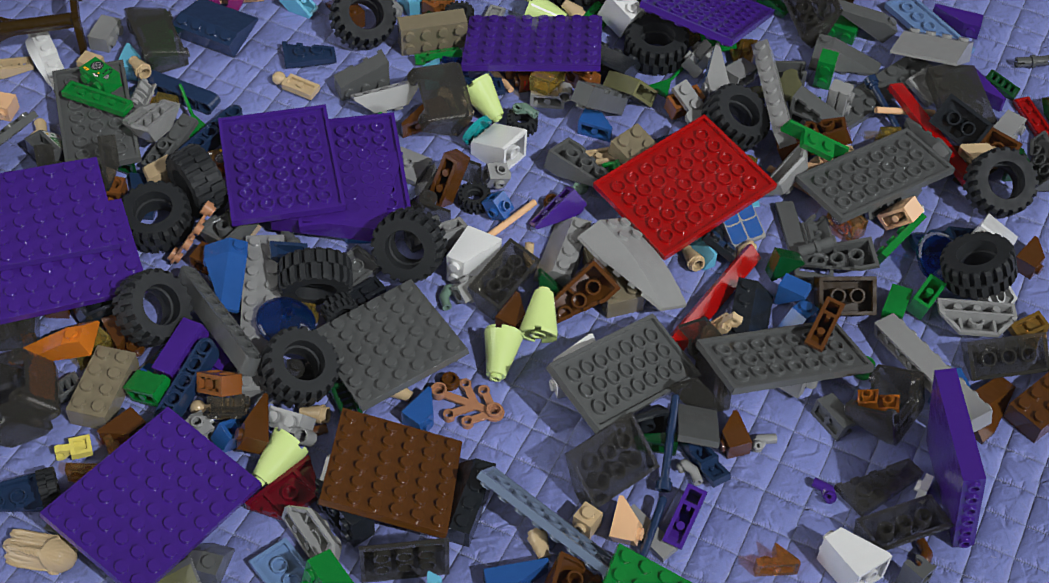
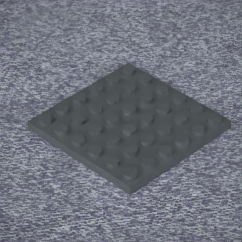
M412 279L315 329L319 331V335H324L328 338L327 342L329 344L332 343L335 349L333 351L338 353L339 360L337 363H340L338 378L362 412L469 354L468 348Z

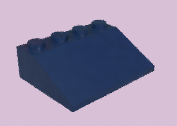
M197 0L182 10L171 26L176 37L234 58L258 22V18L209 0Z

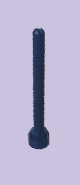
M876 75L867 76L863 80L866 88L873 91L881 107H889L878 87L879 80ZM886 114L895 132L901 131L902 128L894 114Z
M678 394L671 396L661 477H658L655 483V490L668 493L672 491L673 483L671 478H669L679 406Z
M665 496L659 497L639 554L646 558L667 503Z

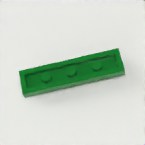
M72 80L61 91L62 97L121 117H125L134 107L131 100Z
M922 213L913 223L908 224L907 227L903 225L896 232L898 236L895 237L893 235L886 242L888 246L885 247L883 245L876 252L879 265L927 217Z

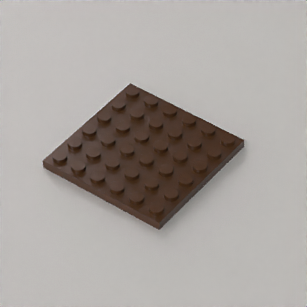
M342 408L318 505L445 539L448 533L462 441Z

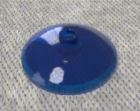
M930 232L924 235L918 242L916 249L917 263L926 278L933 274L943 281L940 256L946 245L954 240L945 233Z
M277 297L266 301L260 306L256 315V326L260 334L267 341H270L280 330L288 329L291 326H297L298 329L301 326H305L311 331L316 327V320L310 308L301 301L288 297Z

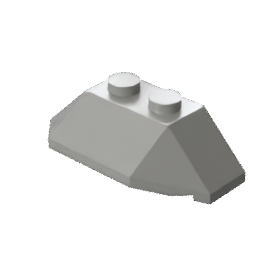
M414 78L351 94L350 98L377 114L379 112L387 113V110L390 109L401 110L404 108L403 106L409 105L421 85V81Z
M163 99L159 103H151L139 107L124 118L122 123L139 138L145 139L148 142H156L172 128L180 108V103Z
M800 144L769 175L777 183V187L765 196L788 195L794 189L792 185L795 183V175L808 169V151L800 148Z
M937 298L936 300L940 316L959 335L998 338L1018 318L1015 304L949 298Z
M286 506L281 518L309 559L330 549L339 561L342 549L341 541L337 536L333 535L328 522L322 519L320 514L312 508Z

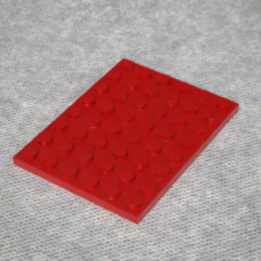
M705 114L593 182V188L622 218H627L631 222V226L643 234V237L664 261L777 187V183Z

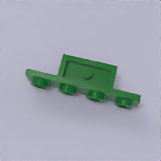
M789 120L781 126L780 131L800 140V148L827 161L832 160L834 157H840L849 151V147L794 120Z

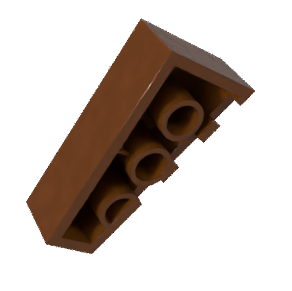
M845 117L822 119L819 123L806 121L803 124L843 145L852 144L851 133ZM796 139L797 143L781 149L776 141L777 150L782 162L800 144V140ZM808 151V157L815 155Z

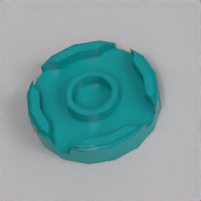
M487 115L479 118L464 133L462 141L466 145H471L473 138L478 137L486 128L491 126L492 120Z

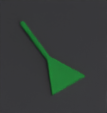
M681 67L669 79L649 86L658 91L660 96L667 98L671 81L684 68Z
M179 84L178 86L191 117L196 118L199 122L189 136L191 139L206 124L194 115L183 86Z

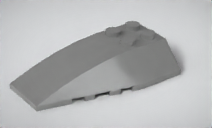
M627 218L599 220L578 236L577 239L605 267L609 265L613 268L614 271L612 273L617 277L623 276L629 281L627 285L632 289H639L642 292L641 296L660 311L686 307V301L670 270L656 250L643 237V234L639 230L634 229Z

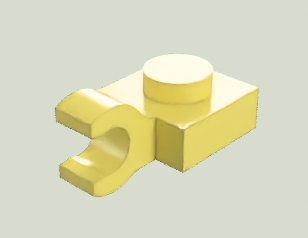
M89 434L68 438L69 444L54 446L57 461L64 460L70 455L72 460L94 456Z

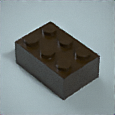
M814 276V305L821 309L827 296H830L846 304L841 315H877V276Z

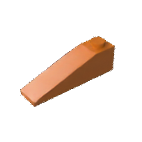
M97 320L79 323L23 347L19 365L91 356L100 322Z

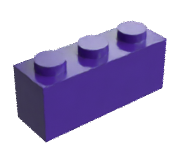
M183 317L151 368L158 375H166L173 382L197 342L202 338H208L210 333L202 324Z

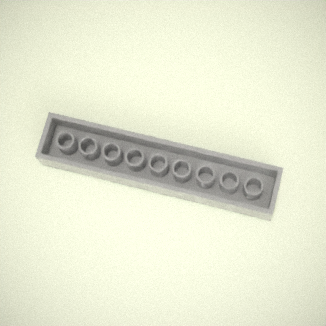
M284 235L246 236L248 252L242 290L240 327L260 353L270 339L283 329L284 298L278 291V263L270 258L269 242H285ZM257 371L254 376L242 374V394L237 395V398L250 399L251 405L257 404L262 395L267 393L266 386H262L259 381L262 376H259ZM272 394L268 395V404H280V402L275 401V397Z

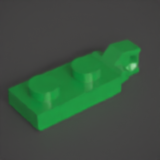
M457 46L415 53V64L425 65L427 61H433L437 58H440V61L444 58L455 60L458 59V56H462V50Z

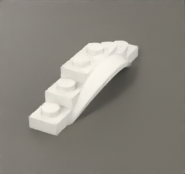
M48 31L28 34L29 37L25 40L28 53L38 71L55 93L52 71L64 69L57 49Z

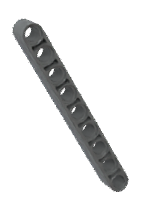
M182 266L178 277L182 280L181 284L186 285L188 295H191L190 305H193V310L237 370L243 375L254 376L262 358L261 353L199 272L193 267Z

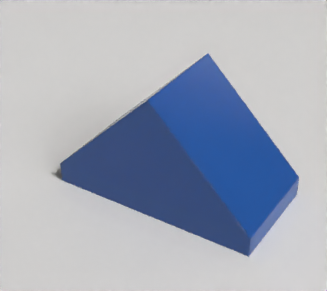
M786 273L778 286L774 303L779 305L806 300L813 286L804 280Z

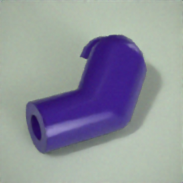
M815 477L811 487L821 491L826 503H834L837 495L833 485Z

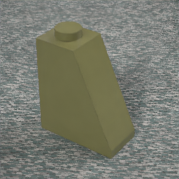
M609 70L603 83L604 86L629 96V99L648 107H652L658 91L642 80Z

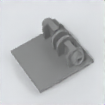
M147 79L139 80L135 91L130 97L134 105L132 108L133 112L139 107L149 104L150 98L155 93L156 83L150 85Z

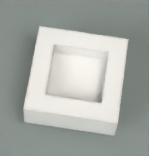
M926 473L923 480L918 479L914 488L917 491L915 500L923 502L934 476Z

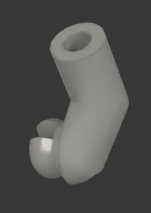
M776 433L756 435L752 441L751 449L758 453L763 450L766 444H776Z

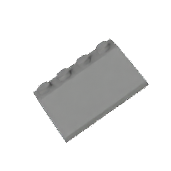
M910 27V30L903 31L891 48L890 53L958 66L970 62L974 42L969 41L967 37L956 39L952 38L953 35L942 34L940 36L936 35L934 31L927 30L924 33L920 32L918 28Z

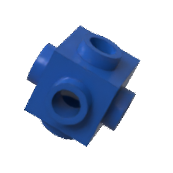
M504 190L492 192L481 202L492 221L507 219L510 216L509 213L514 209Z

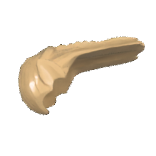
M12 529L9 533L11 538L3 541L2 547L6 551L4 555L5 563L17 568L46 571L50 575H59L70 570L78 559L77 549L61 535Z

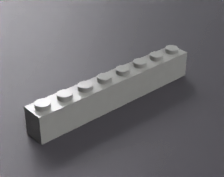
M768 39L751 44L773 133L781 149L795 144L797 141L796 138L780 131L781 126L791 120L774 54Z
M894 313L874 322L875 337L932 394L934 370L950 369L951 367L946 365L941 360V357L934 353L928 344L922 341L916 332L906 326L904 320L899 319ZM959 378L972 428L976 432L992 423L993 410L988 403H985L979 397L975 390H972L966 384L963 378Z

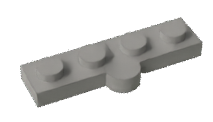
M687 79L673 87L671 91L686 110L685 121L689 124L701 117L704 103Z

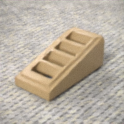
M30 56L0 59V79L34 70L35 66Z

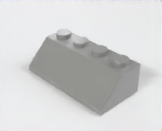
M572 217L555 224L533 281L538 282V269L540 267L562 287L575 276L583 256V248L585 247L577 238L591 227L592 221Z

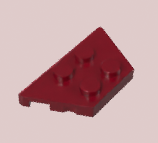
M307 455L244 503L245 508L283 521L281 517L286 506L308 507L317 500L314 490H316V475L313 470L311 457Z

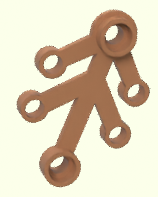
M209 200L199 212L203 216L199 219L181 247L177 248L175 246L167 257L170 264L180 261L184 255L181 253L182 250L188 251L196 237L194 234L199 235L204 228L202 224L206 222L205 217H211L216 210L214 204Z
M467 378L461 379L459 383L460 390L465 392L467 398L447 391L446 385L442 382H436L431 386L432 397L435 400L446 399L462 405L443 411V420L447 423L453 422L456 416L475 410L481 413L473 416L466 415L462 418L461 425L464 429H471L475 423L484 420L498 422L504 417V408L501 404L493 401L490 395V388L487 385H481L478 388V396L484 399L486 405L478 402L471 387V381Z

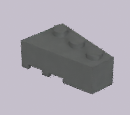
M382 49L378 50V54L371 58L365 57L362 59V63L356 66L351 65L334 75V87L341 101L351 99V94L390 85L389 61Z
M803 85L792 97L789 109L790 118L802 125L806 121L819 123L822 119L843 117Z

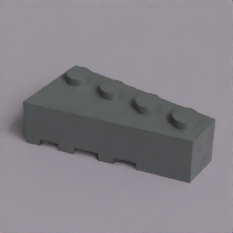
M578 80L571 97V101L576 102L575 106L579 108L596 109L618 115L623 114L629 99L628 95L600 83Z

